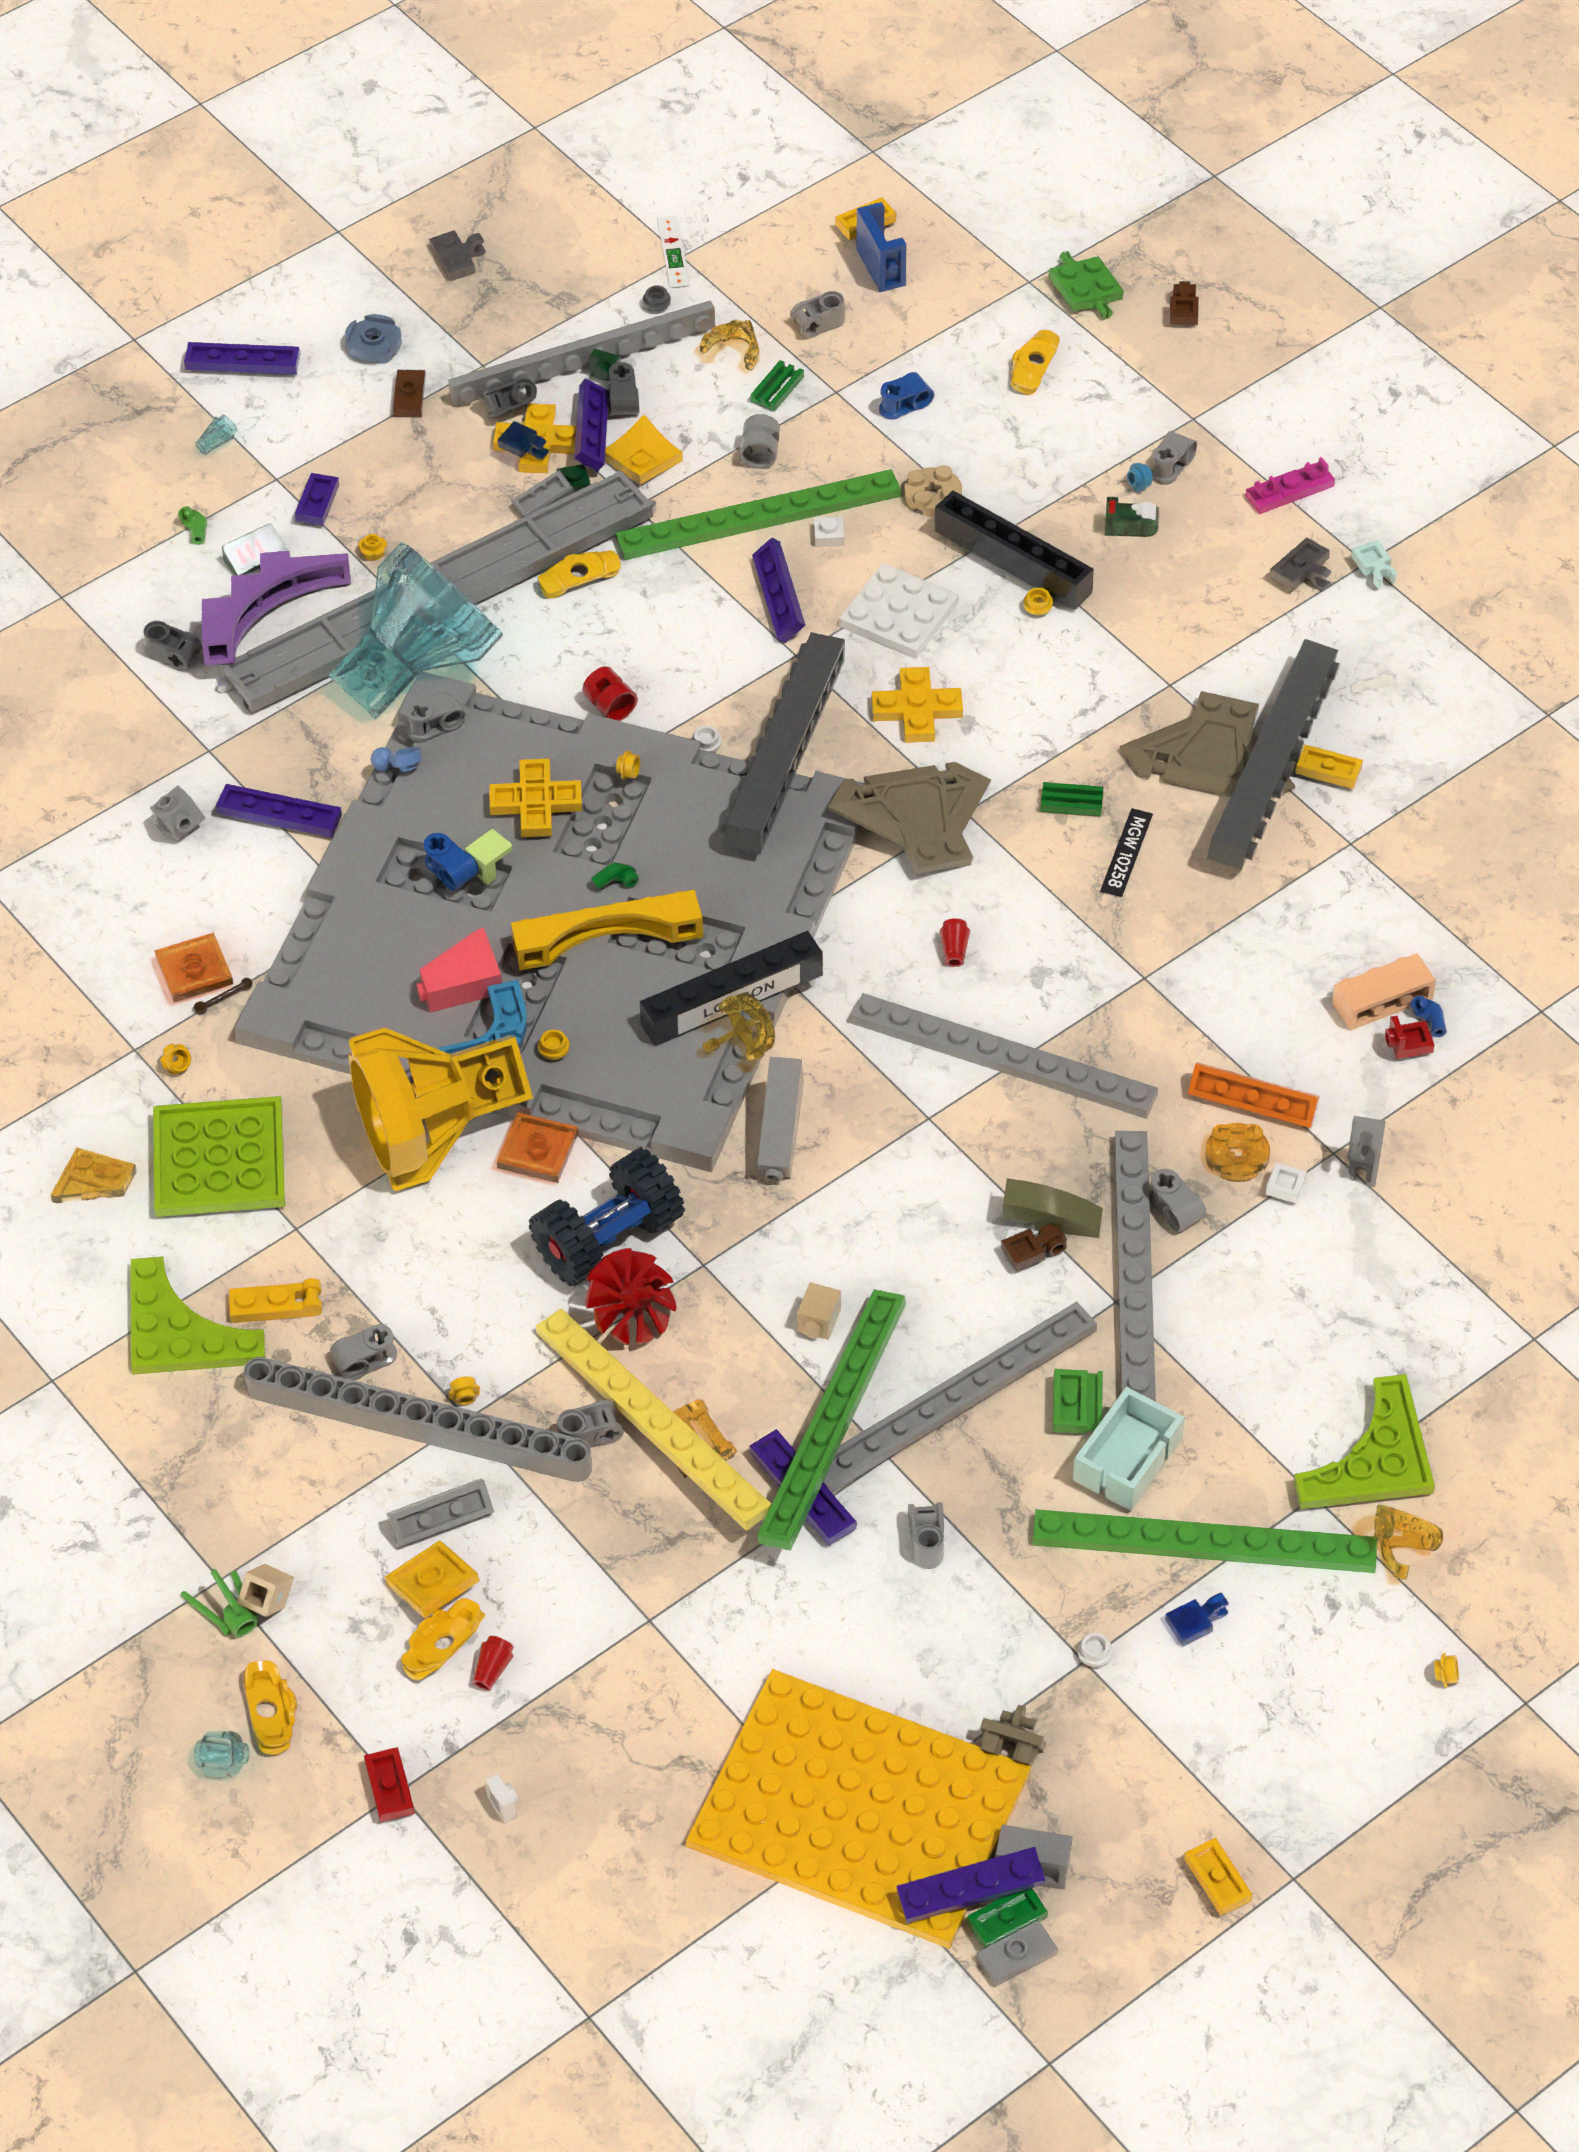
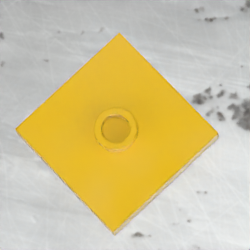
M440 1540L385 1576L387 1585L423 1618H426L480 1581L478 1573Z

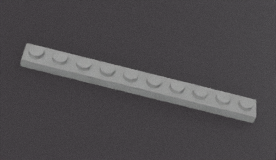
M711 300L448 379L450 400L453 406L456 407L483 399L484 397L480 396L479 391L498 384L523 378L530 379L535 383L590 366V354L594 348L621 357L715 328V307Z
M862 993L851 1014V1024L1147 1119L1158 1096L1157 1087Z
M1115 1131L1121 1393L1127 1386L1156 1402L1147 1131Z
M1076 1301L841 1444L823 1483L831 1492H834L1097 1331V1323Z

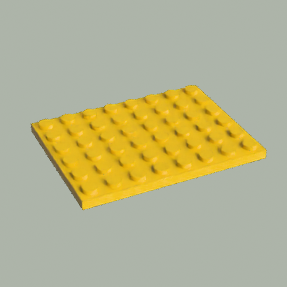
M772 1669L686 1839V1847L950 1949L970 1906L907 1924L896 1886L992 1859L998 1846L1001 1826L1008 1824L1031 1774V1766L1000 1754L998 1756L982 1751L981 1747Z

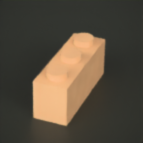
M1418 953L1408 957L1398 958L1394 962L1382 967L1372 968L1366 973L1353 978L1341 980L1334 985L1332 1005L1351 1031L1411 1008V1000L1416 996H1423L1432 1000L1436 979Z

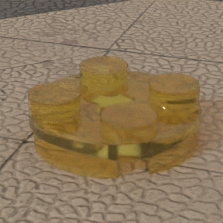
M1229 1123L1216 1125L1212 1129V1134L1206 1142L1205 1159L1212 1171L1214 1168L1217 1172L1221 1173V1178L1232 1182L1250 1181L1256 1178L1258 1172L1262 1171L1263 1168L1265 1170L1269 1164L1270 1144L1263 1135V1129L1256 1124ZM1238 1148L1242 1149L1243 1152L1241 1156H1235V1152L1230 1150Z

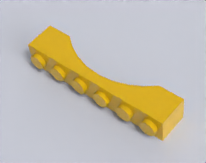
M695 889L511 922L512 943L519 971L551 965L560 955L572 947L605 935L622 933L643 934L658 937L671 943L703 938V918Z

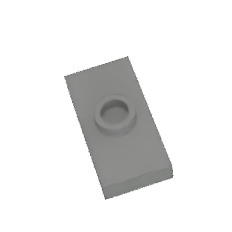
M558 470L511 500V502L523 518L575 493V491L561 471Z
M1038 1920L977 1952V1960L996 1987L1057 1955L1058 1948Z

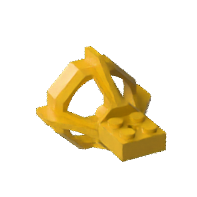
M385 1027L353 1036L348 1040L351 1053L348 1054L351 1084L357 1102L355 1106L357 1112L361 1115L366 1135L382 1171L388 1175L391 1188L395 1191L430 1181L468 1122L474 1117L533 1099L516 1037L512 1035L452 1054L438 1050ZM398 1057L407 1058L414 1083L410 1084ZM489 1069L498 1072V1076L494 1077L493 1084L485 1080V1075ZM422 1119H425L431 1139L427 1144Z

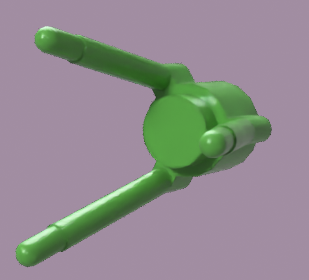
M216 1569L211 1570V1575L229 1603L222 1612L224 1615L223 1620L186 1591L181 1592V1597L220 1627L225 1636L231 1633L235 1637L245 1636L258 1623L256 1612L237 1603ZM234 1570L231 1572V1576L239 1595L242 1582L237 1571Z

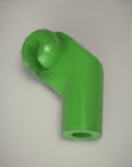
M189 506L182 507L178 512V518L184 526L192 531V543L197 545L203 544L207 530L206 518Z

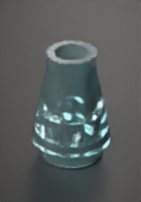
M226 415L215 416L200 438L195 441V445L201 453L207 455L210 451L234 439L237 427Z

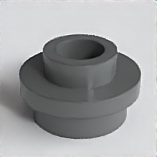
M651 286L643 295L644 306L652 311L664 310L671 303L670 294L663 286Z

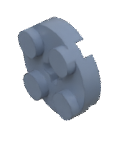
M380 314L364 316L365 320L358 323L356 320L352 321L345 331V341L349 356L353 359L370 362L377 361L381 364L391 361L392 355L400 349L402 344L400 327L398 328L395 325V321L388 316ZM373 336L378 337L377 339L371 340Z

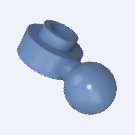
M380 747L372 752L370 761L372 766L378 771H387L393 766L395 768L399 767L400 771L403 772L416 769L418 767L417 763L422 761L419 747H409L394 752L388 748Z

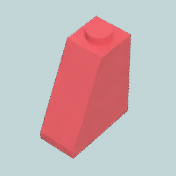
M484 928L477 929L419 969L421 982L416 983V988L420 1001H426L430 1013L489 998L487 986L500 984L502 979Z

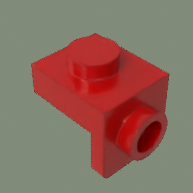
M1398 1016L1390 1017L1389 1028L1385 1029V1039L1387 1046L1393 1048L1397 1059L1434 1052L1435 1045L1426 1020L1401 1025Z

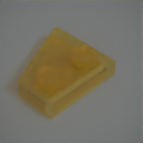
M76 1147L50 1194L53 1203H63L62 1198L81 1196L82 1201L95 1200L99 1197H123L137 1172L136 1165Z

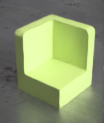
M492 828L467 846L465 852L474 858L479 867V874L476 876L487 885L497 878L495 862L512 851V844Z

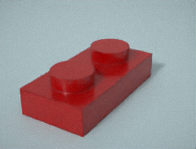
M398 1747L364 1755L380 1823L415 1814Z

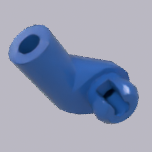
M1423 996L1414 997L1410 1003L1413 1013L1429 1023L1433 1037L1444 1036L1447 1030L1441 1006Z

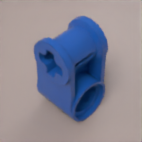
M910 372L881 386L880 394L883 400L879 405V413L887 419H898L910 412L927 407L934 399V391L917 372Z
M432 833L425 838L423 843L424 851L427 853L425 856V866L448 889L455 891L479 874V867L474 858L469 853L463 851L447 835Z

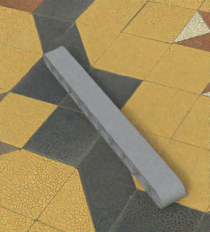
M264 1357L252 1358L244 1366L247 1392L251 1398L258 1401L573 1482L584 1481L592 1473L590 1445L580 1438Z

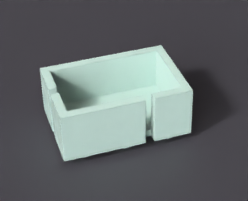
M1126 1386L1074 1458L1073 1481L1100 1494L1102 1489L1105 1490V1498L1132 1511L1164 1466V1459L1168 1460L1182 1441L1185 1417Z

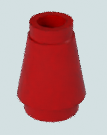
M948 919L943 922L939 930L945 963L950 967H959L964 964L970 929L967 927V922L962 919Z
M489 1636L487 1641L482 1642L472 1681L473 1684L485 1690L492 1689L514 1657L512 1654L514 1646L510 1642L497 1636Z

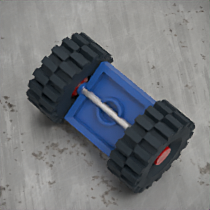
M642 1147L637 1148L612 1164L609 1169L611 1171L609 1177L614 1181L611 1184L618 1194L585 1215L579 1216L576 1208L570 1207L567 1201L563 1202L562 1199H559L529 1219L530 1225L528 1226L529 1230L533 1233L531 1235L532 1240L537 1244L536 1249L539 1253H542L546 1265L549 1264L551 1266V1271L554 1274H558L562 1282L566 1281L567 1285H573L574 1287L587 1279L589 1272L602 1260L601 1257L604 1256L598 1246L610 1244L617 1238L616 1234L624 1229H631L639 1225L643 1230L646 1229L648 1233L656 1234L684 1215L685 1208L682 1206L684 1201L679 1196V1193H681L679 1187L674 1185L673 1181L675 1180L672 1175L666 1172V1166L663 1163H659L656 1155L651 1156L649 1150H644Z

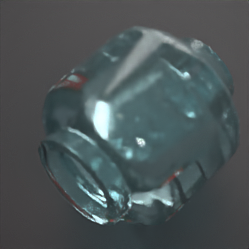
M209 1731L202 1736L201 1740L196 1742L194 1749L195 1764L208 1777H232L240 1773L243 1764L248 1763L249 1746L243 1742L241 1735L236 1731Z

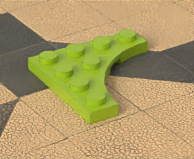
M163 1256L131 1259V1368L133 1375L245 1366L252 1358H266L264 1329L249 1330L228 1327L200 1316L185 1305L171 1287L166 1275Z
M1406 1374L1373 1378V1417L1367 1432L1365 1431L1361 1439L1352 1447L1351 1453L1337 1463L1333 1461L1320 1468L1294 1474V1485L1300 1509L1434 1494L1435 1484Z

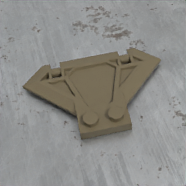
M1201 691L1191 717L1120 746V750L1140 776L1150 778L1152 772L1163 774L1162 781L1231 796L1258 739L1252 729L1258 714L1259 704ZM1284 777L1283 781L1286 782L1283 793L1295 789V784L1291 779Z
M957 762L946 763V771L941 772L935 765L864 776L865 784L858 785L853 778L846 779L841 783L827 809L901 845L915 874L971 865L974 857L962 833L987 790L991 779Z

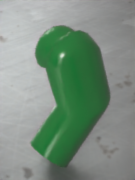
M614 862L599 871L591 879L597 888L601 890L612 881L624 883L626 887H633L638 883L639 876L636 874V869L631 865Z

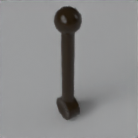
M247 977L243 978L240 984L206 1002H196L194 1004L195 1013L203 1015L208 1007L242 989H250L253 985L252 980Z

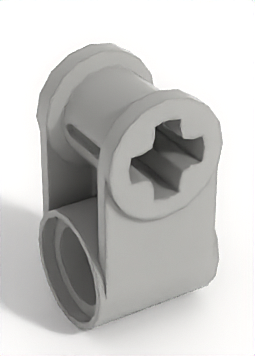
M837 291L825 292L807 301L797 303L791 309L790 317L793 322L799 324L801 327L800 331L805 338H813L823 332L839 328L845 323L844 297Z
M1169 431L1153 452L1155 466L1152 470V476L1154 481L1160 484L1173 483L1184 468L1193 460L1197 450V441Z
M439 692L432 697L414 702L407 707L406 717L410 722L407 727L408 737L416 742L428 741L435 736L459 728L464 723L466 714L449 692Z
M1160 1169L1153 1174L1149 1201L1163 1216L1173 1231L1181 1232L1206 1216V1208L1200 1197L1192 1192L1175 1171Z
M377 1324L359 1333L337 1340L331 1346L330 1354L343 1378L357 1380L370 1372L392 1364L396 1360L397 1350L393 1344L392 1330L386 1325ZM375 1334L378 1336V1341H375ZM382 1351H385V1352H386V1357H385V1358H384V1356H383V1352H382Z
M601 1400L583 1407L565 1410L559 1415L557 1420V1433L583 1439L590 1445V1448L614 1443L623 1436L624 1431L622 1425L616 1422L614 1416L615 1407L610 1400Z
M938 1502L936 1506L915 1507L914 1504H908V1525L912 1540L914 1562L925 1569L936 1568L941 1564L944 1557L943 1504Z

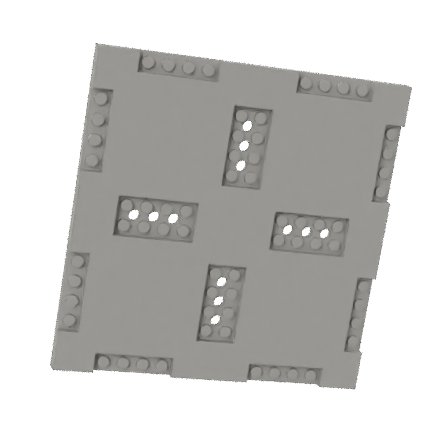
M420 671L398 712L399 722L385 748L394 752L404 748L419 747L422 761L417 763L418 767L416 769L403 772L400 771L399 767L395 768L393 766L387 771H378L374 768L358 801L352 800L306 889L307 899L266 978L263 982L258 981L234 1027L236 1043L350 1074L348 1054L351 1053L348 1043L349 1038L382 1027L438 1050L439 1047L479 1038L491 1028L494 1022V1014L489 998L430 1013L426 1001L421 1002L419 999L416 983L421 982L419 969L477 929L484 928L501 973L502 983L518 980L519 985L524 982L535 983V986L530 988L520 986L526 1006L527 1030L519 1050L533 1099L498 1109L491 1113L630 1151L642 1147L644 1150H649L651 1156L656 1155L663 1160L712 1173L792 989L656 1047L641 1026L640 1001L807 930L813 938L815 937L862 826L827 809L841 783L847 778L815 771L813 778L795 774L761 854L725 847V834L721 833V825L724 816L730 815L731 801L733 796H738L739 784L742 776H747L748 761L701 750L700 741L589 713L585 720L479 694L476 693L475 684ZM439 692H449L466 714L464 723L455 730L445 732L425 742L411 740L407 734V727L410 724L406 717L407 707L414 702L422 701ZM625 751H631L632 754L640 756V770L636 779L628 778L626 781L622 780L621 774L616 772L617 759ZM550 758L551 781L581 780L582 811L552 813V836L521 837V814L490 815L489 784L520 783L519 760ZM855 781L858 785L865 784L863 782ZM613 801L621 803L616 807L607 806L608 803ZM602 823L610 825L606 829H599L596 826ZM492 828L512 844V851L495 862L497 878L488 885L475 876L455 891H451L448 888L441 889L438 886L443 882L425 866V856L427 853L424 851L423 843L425 838L432 833L447 835L463 851ZM593 845L600 847V849L594 852L586 850L587 847ZM616 862L631 865L635 868L639 881L633 887H626L624 883L612 881L599 890L591 877L609 864ZM415 875H421L424 877L423 879H420L418 881L410 880V878ZM695 889L703 918V938L675 942L685 946L679 950L670 948L675 943L655 937L656 939L650 942H644L641 938L648 935L612 934L593 938L572 947L560 955L551 965L519 971L512 943L511 922ZM472 890H478L482 892L481 894H478L476 896L467 895V893ZM703 951L714 953V955L708 958L702 957L699 954ZM552 1029L563 1032L570 1043L569 1052L563 1058L557 1060L546 1059L538 1051V1041L542 1034ZM398 1057L410 1084L414 1083L407 1058ZM489 1069L485 1075V1080L493 1084L494 1077L498 1076V1072Z

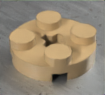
M941 465L913 470L907 475L904 487L905 502L913 511L916 508L923 511L925 516L935 517V506L952 490L962 495V484L959 478L952 473V469L949 466ZM929 490H937V494H932Z

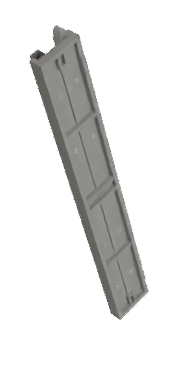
M620 470L599 482H595L247 651V653L236 657L235 663L221 664L223 678L217 682L218 691L224 693L237 689L243 697L245 708L249 713H253L564 560V557L568 555L578 554L616 535V532L629 529L653 517L657 510V503L655 500L649 501Z

